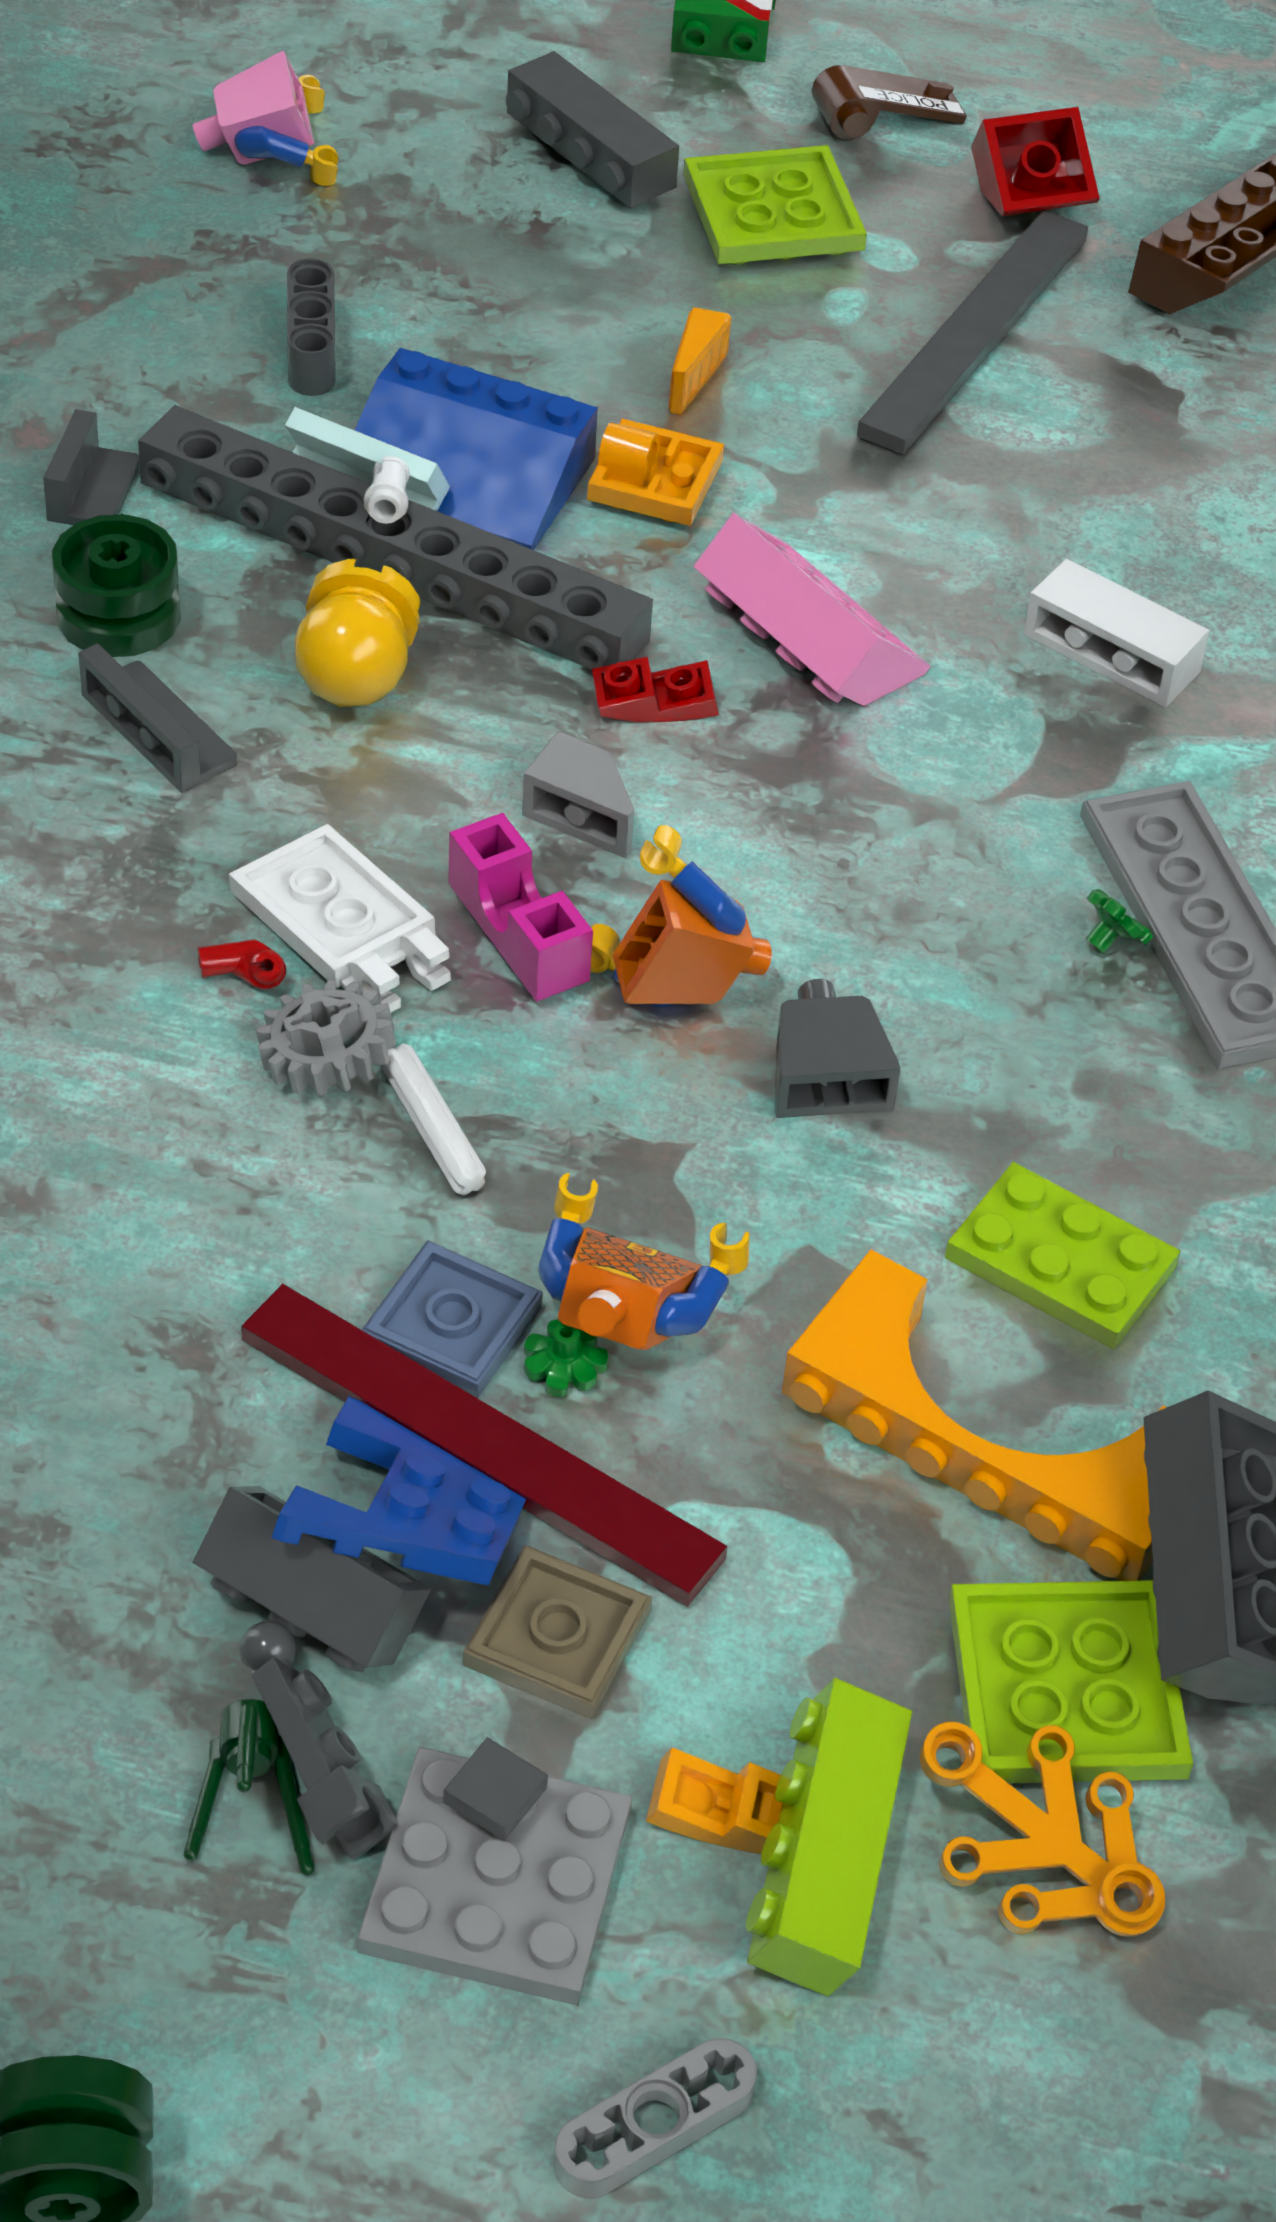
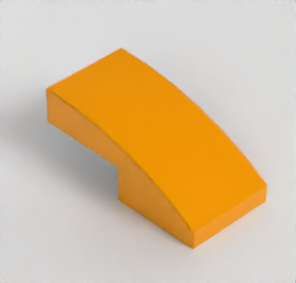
M671 1747L660 1759L646 1822L696 1840L761 1854L769 1832L779 1822L783 1803L776 1801L775 1792L781 1775L751 1762L736 1774Z

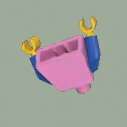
M281 51L254 66H250L214 88L213 93L217 114L193 124L195 136L204 152L228 143L237 162L246 165L267 158H275L299 168L304 163L310 165L309 176L313 182L321 186H332L335 184L339 159L337 151L329 145L317 146L314 151L308 149L310 145L314 144L308 113L322 112L325 92L320 88L318 79L313 75H303L298 79L285 51Z

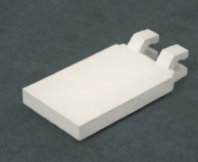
M329 824L229 873L231 893L326 980L335 979L337 988L342 986L345 989L350 983L355 981L359 982L362 995L375 989L379 993L381 1004L388 1003L392 1013L401 1008V998L396 993L390 991L400 985L399 975L391 968L399 962L405 960L412 976L430 991L451 981V972L445 966L439 964L449 959L450 953L449 948L436 936L435 917Z

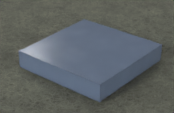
M427 1240L362 1330L469 1394L479 1398L542 1307L543 1292Z

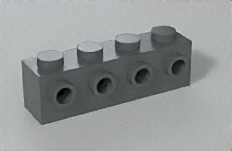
M555 51L508 70L507 113L629 208L677 188L680 145Z

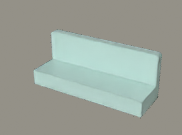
M294 407L285 424V427L297 444L292 453L371 485L374 477L373 469L377 461L383 464L382 458L393 456L400 458L409 468V479L405 489L408 500L438 511L450 488L437 463L297 407Z

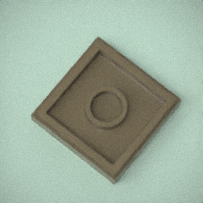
M524 1545L464 1649L463 1666L592 1720L651 1611L652 1596Z

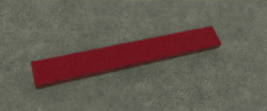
M283 1283L241 1326L242 1341L346 1402L348 1396L362 1401L493 1480L503 1484L505 1487L526 1498L523 1506L524 1510L686 1607L690 1605L726 1560L728 1546Z

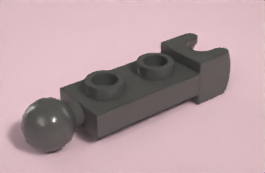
M262 1621L248 1629L242 1638L239 1649L241 1660L252 1673L251 1676L308 1790L297 1798V1801L314 1836L320 1843L324 1844L335 1834L347 1856L350 1858L358 1857L387 1837L396 1827L397 1819L381 1787L359 1775L355 1764L360 1761L359 1752L348 1735L342 1729L335 1726L327 1710V1707L332 1704V1699L324 1684L311 1671L305 1669L300 1673L293 1668L292 1664L297 1652L293 1634L285 1625L278 1622Z

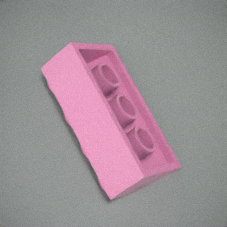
M734 512L693 566L710 581L705 590L711 596L730 609L734 604L739 606L745 612L740 618V621L745 626L766 640L771 634L780 642V645L775 650L776 653L800 671H803L806 666L812 670L816 677L811 683L824 695L837 703L843 697H846L862 706H866L924 676L931 667L788 543Z

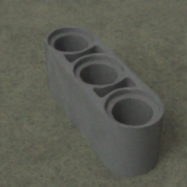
M311 258L294 262L287 271L288 382L295 392L308 396L327 393L334 387L336 382L334 271L327 262Z

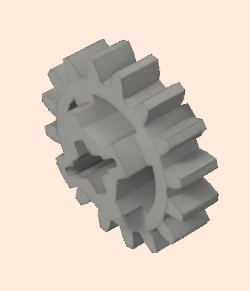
M335 979L328 980L324 990H314L309 983L302 985L303 995L295 999L287 994L280 997L282 1010L266 1009L263 1013L266 1025L257 1027L256 1030L259 1041L257 1046L264 1070H271L273 1081L277 1085L290 1080L293 1093L296 1094L301 1093L308 1085H315L318 1096H324L329 1085L338 1084L344 1092L351 1090L350 1079L356 1076L367 1081L373 1079L371 1065H387L390 1061L387 1049L396 1047L393 1030L394 1024L388 1003L381 1004L379 993L375 989L362 995L360 984L355 981L350 983L344 990L337 989Z

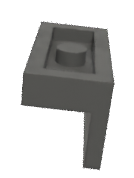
M75 409L43 477L47 521L74 525L77 522L99 515H116L121 511L140 468L139 454L99 447L96 412Z

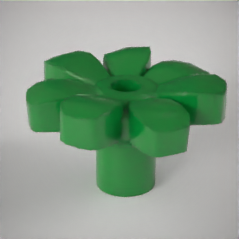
M1097 888L1092 890L1086 899L1095 906L1098 918L1101 921L1089 933L1086 939L1103 954L1119 936L1136 940L1144 947L1153 939V935L1148 928L1136 919L1126 915V909L1104 891Z
M555 1319L548 1323L547 1336L533 1333L526 1338L524 1354L527 1358L524 1361L523 1370L528 1378L533 1381L542 1380L547 1377L546 1393L554 1397H564L567 1394L569 1382H572L580 1391H586L597 1384V1373H603L607 1370L608 1351L604 1348L595 1347L597 1345V1336H592L585 1331L564 1325Z

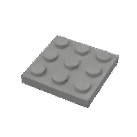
M419 1746L396 1816L397 1825L391 1832L358 1936V1953L579 2006L630 1817L632 1796L548 1776L547 1789L507 1839L503 1841L443 1803L445 1787L469 1758Z

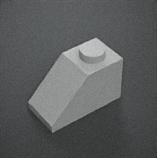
M557 731L524 772L522 815L626 859L632 848L634 807L611 753L589 742Z

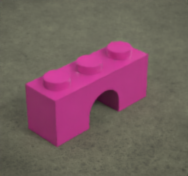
M500 813L449 832L448 884L534 1000L538 1002L589 982L593 930L563 890L541 898L533 878L532 850L505 814Z

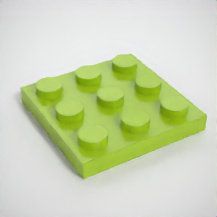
M828 145L684 158L683 176L718 264H744L749 261L770 259L790 260L801 256L840 255L845 252L865 250L867 232Z
M1153 1580L952 1584L949 1606L965 1725L970 1727L980 1739L982 1745L981 1762L1007 1783H1041L1040 1772L1036 1771L1028 1761L1027 1747L1038 1729L1047 1725H1056L1065 1729L1074 1741L1075 1751L1070 1761L1073 1782H1092L1099 1774L1109 1771L1120 1773L1129 1781L1189 1779L1193 1760L1180 1687L1161 1680L1160 1664L1157 1656L1159 1642ZM1045 1739L1039 1742L1040 1754L1045 1759L1057 1761L1063 1758L1062 1748L1056 1741Z

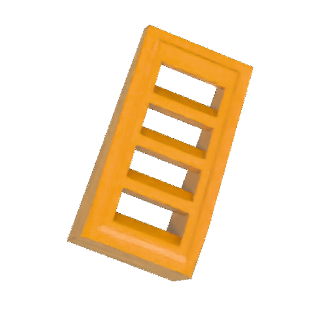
M693 307L692 311H689L672 369L668 409H671L670 413L681 415L727 356L732 320L728 313Z

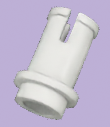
M393 456L382 458L383 464L379 461L375 463L372 485L366 490L364 495V507L368 514L375 521L384 524L393 523L400 519L406 513L409 505L408 495L405 492L406 483L409 479V468L404 461Z

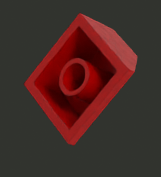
M1079 107L982 120L971 149L981 192L1001 216L1098 203L1100 197Z

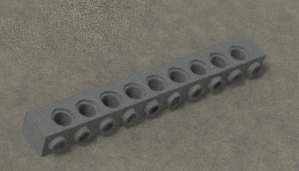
M174 405L138 440L141 484L333 563L346 559H356L354 567L370 568L378 572L382 571L383 565L391 567L409 580L420 599L591 670L618 662L634 660L650 642L653 598L411 500H408L407 511L400 519L388 524L379 523L368 514L364 507V495L371 484Z

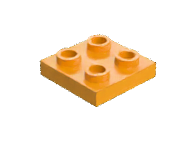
M623 418L619 424L610 422L601 440L597 467L588 482L587 500L609 505L616 509H624L660 518L667 522L691 526L723 462L724 444Z

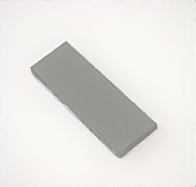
M1191 781L1083 801L1080 813L1081 819L1137 921L1151 931L1153 939L1149 943L1218 1070L1276 1058V928Z

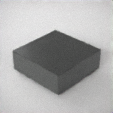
M487 1737L445 1787L443 1803L505 1841L547 1789L548 1774Z

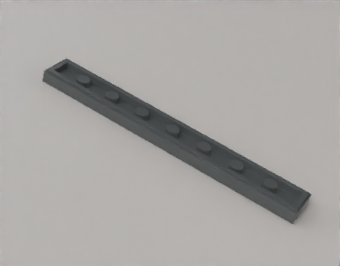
M1043 210L858 421L857 436L904 455L1086 242L1089 226Z

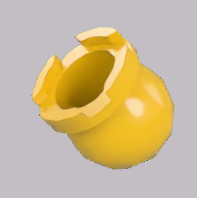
M346 559L329 564L314 579L305 606L307 614L301 621L294 639L296 669L313 694L338 707L365 706L381 701L400 681L407 666L408 647L412 645L420 623L419 607L421 602L419 595L409 580L391 567L383 565L382 571L378 572L370 568L354 567L356 559Z

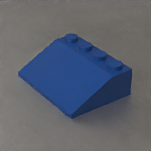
M399 348L377 377L354 431L437 463L450 486L438 512L534 550L595 459L598 407L575 401L570 397L559 396L532 388L520 382L509 381L476 371L467 366H460L433 358L421 352Z

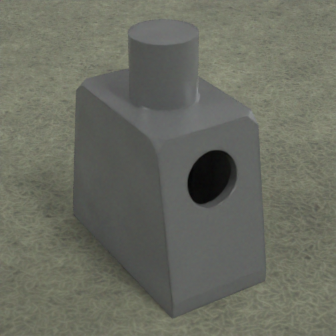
M812 979L802 984L798 989V999L787 1000L781 1004L776 1043V1118L894 1111L900 1065L870 999L862 995L836 997L833 984L825 979Z

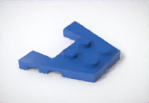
M348 1396L333 1422L326 1445L389 1469L369 1509L364 1512L296 1485L279 1513L271 1538L298 1545L302 1533L334 1540L332 1545L333 1553L359 1558L364 1547L402 1554L400 1564L403 1568L489 1586L517 1525L526 1498L362 1401Z

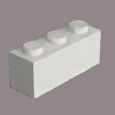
M1066 558L1031 591L1023 635L1166 708L1201 672L1210 630Z

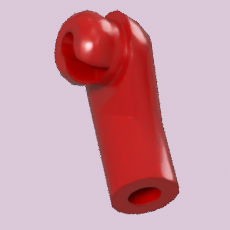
M255 939L197 948L202 978L233 973L258 989H271L277 987L286 975V965L283 958L274 950Z

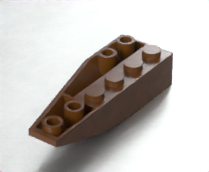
M1276 153L1141 239L1128 293L1168 314H1172L1225 292L1275 258Z

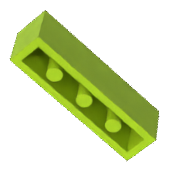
M836 1677L814 1699L806 1697L798 1706L789 1732L790 1738L797 1741L793 1759L785 1766L775 1792L776 1801L783 1803L779 1822L769 1832L761 1853V1865L768 1867L764 1888L760 1889L756 1894L746 1919V1930L753 1933L747 1958L748 1964L827 1997L860 1969L912 1710Z

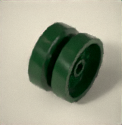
M125 514L99 515L77 522L59 536L52 549L58 628L69 643L81 650L98 643L112 657H128L157 649L174 635L181 621L176 543L164 528L148 519Z
M80 2055L40 2057L14 2063L1 2069L0 2222H137L141 2220L153 2205L152 2153L146 2148V2145L153 2138L154 2097L152 2083L138 2070L113 2060Z

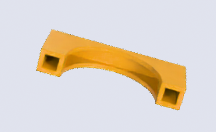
M870 1249L787 1352L782 1394L793 1399L802 1409L811 1413H819L846 1428L861 1442L876 1445L907 1462L919 1474L936 1478L965 1494L980 1508L995 1511L1026 1528L1036 1539L1044 1543L1055 1544L1084 1560L1099 1574L1116 1578L1120 1581H1141L1153 1563L1152 1538L1148 1523L1150 1509L1147 1468L1144 1461V1425L1131 1435L1113 1444L1091 1451L1064 1455L1035 1454L1009 1449L991 1443L966 1430L947 1416L934 1403L922 1386L911 1360L908 1341L921 1320L928 1279ZM1162 1405V1407L1159 1410H1162L1166 1407Z

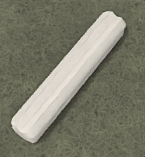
M404 1043L396 1048L387 1049L390 1061L387 1065H382V1070L452 1189L457 1194L464 1196L472 1190L479 1191L485 1185L486 1180L484 1176L486 1169L415 1050L410 1045Z

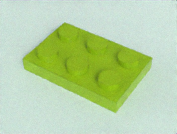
M1012 1162L948 1240L945 1258L1114 1350L1176 1269L1181 1250L1027 1168Z

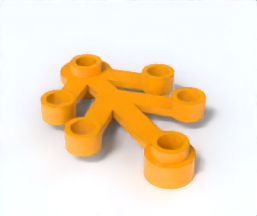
M944 1722L935 1726L928 1733L920 1750V1764L926 1776L934 1783L944 1787L962 1786L1026 1837L1023 1839L978 1842L976 1839L967 1836L952 1839L944 1848L939 1860L940 1871L949 1883L965 1887L974 1884L982 1874L1063 1867L1086 1886L1040 1892L1036 1887L1029 1884H1018L1011 1887L1001 1899L998 1907L1000 1921L1006 1929L1015 1934H1028L1034 1931L1041 1922L1096 1917L1108 1931L1126 1937L1141 1935L1154 1927L1161 1918L1165 1908V1892L1158 1876L1150 1868L1137 1862L1129 1807L1134 1798V1791L1131 1783L1125 1776L1112 1771L1101 1773L1092 1781L1086 1792L1085 1800L1088 1810L1102 1822L1106 1858L1104 1860L1082 1842L1070 1761L1074 1755L1075 1746L1071 1735L1065 1729L1056 1725L1041 1727L1035 1732L1027 1747L1029 1763L1036 1771L1040 1772L1046 1813L981 1762L982 1745L979 1737L970 1727L959 1722ZM1045 1739L1056 1741L1062 1748L1063 1758L1057 1761L1045 1759L1040 1754L1039 1742ZM942 1748L955 1750L961 1758V1766L954 1770L943 1768L936 1759V1751ZM1108 1785L1117 1789L1122 1798L1121 1805L1115 1808L1103 1805L1097 1795L1098 1788ZM956 1850L969 1852L975 1859L976 1869L969 1873L959 1872L952 1866L950 1860L951 1853ZM1119 1888L1131 1890L1138 1899V1909L1132 1912L1120 1909L1114 1901V1891ZM1017 1897L1029 1900L1034 1906L1035 1917L1028 1921L1017 1919L1011 1912L1010 1901Z

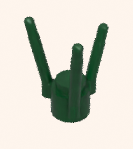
M244 1699L232 1702L223 1709L221 1713L220 1736L210 1741L209 1763L184 1849V1858L187 1861H194L198 1857L224 1767H227L229 1772L237 1776V1789L245 1793L251 1788L252 1778L267 1773L271 1765L275 1766L299 1869L302 1875L310 1876L314 1872V1864L302 1809L297 1801L299 1796L292 1771L291 1756L282 1737L279 1735V1731L264 1701Z

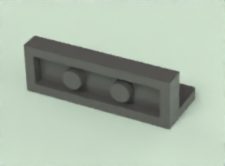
M98 643L78 652L82 696L181 793L237 765L236 752L141 661H134L122 667Z

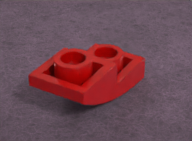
M647 656L592 669L598 709L602 717L634 722H678L719 715L708 660L652 672Z

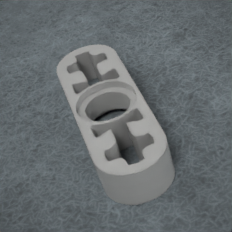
M726 2038L710 2039L571 2119L561 2128L555 2143L554 2171L559 2183L565 2190L581 2198L604 2196L736 2118L749 2107L753 2098L757 2068L753 2056L742 2044ZM714 2067L722 2076L731 2072L735 2073L733 2090L727 2091L723 2085L716 2083L699 2092L706 2085L708 2069ZM699 2092L696 2106L697 2113H695L690 2096ZM660 2101L666 2103L675 2111L678 2123L672 2130L666 2133L651 2134L642 2130L637 2125L633 2114L640 2105L646 2102ZM614 2122H617L622 2138L611 2144L614 2140ZM585 2144L587 2149L595 2152L609 2145L604 2151L603 2167L596 2169L589 2161H583L576 2165L577 2146Z

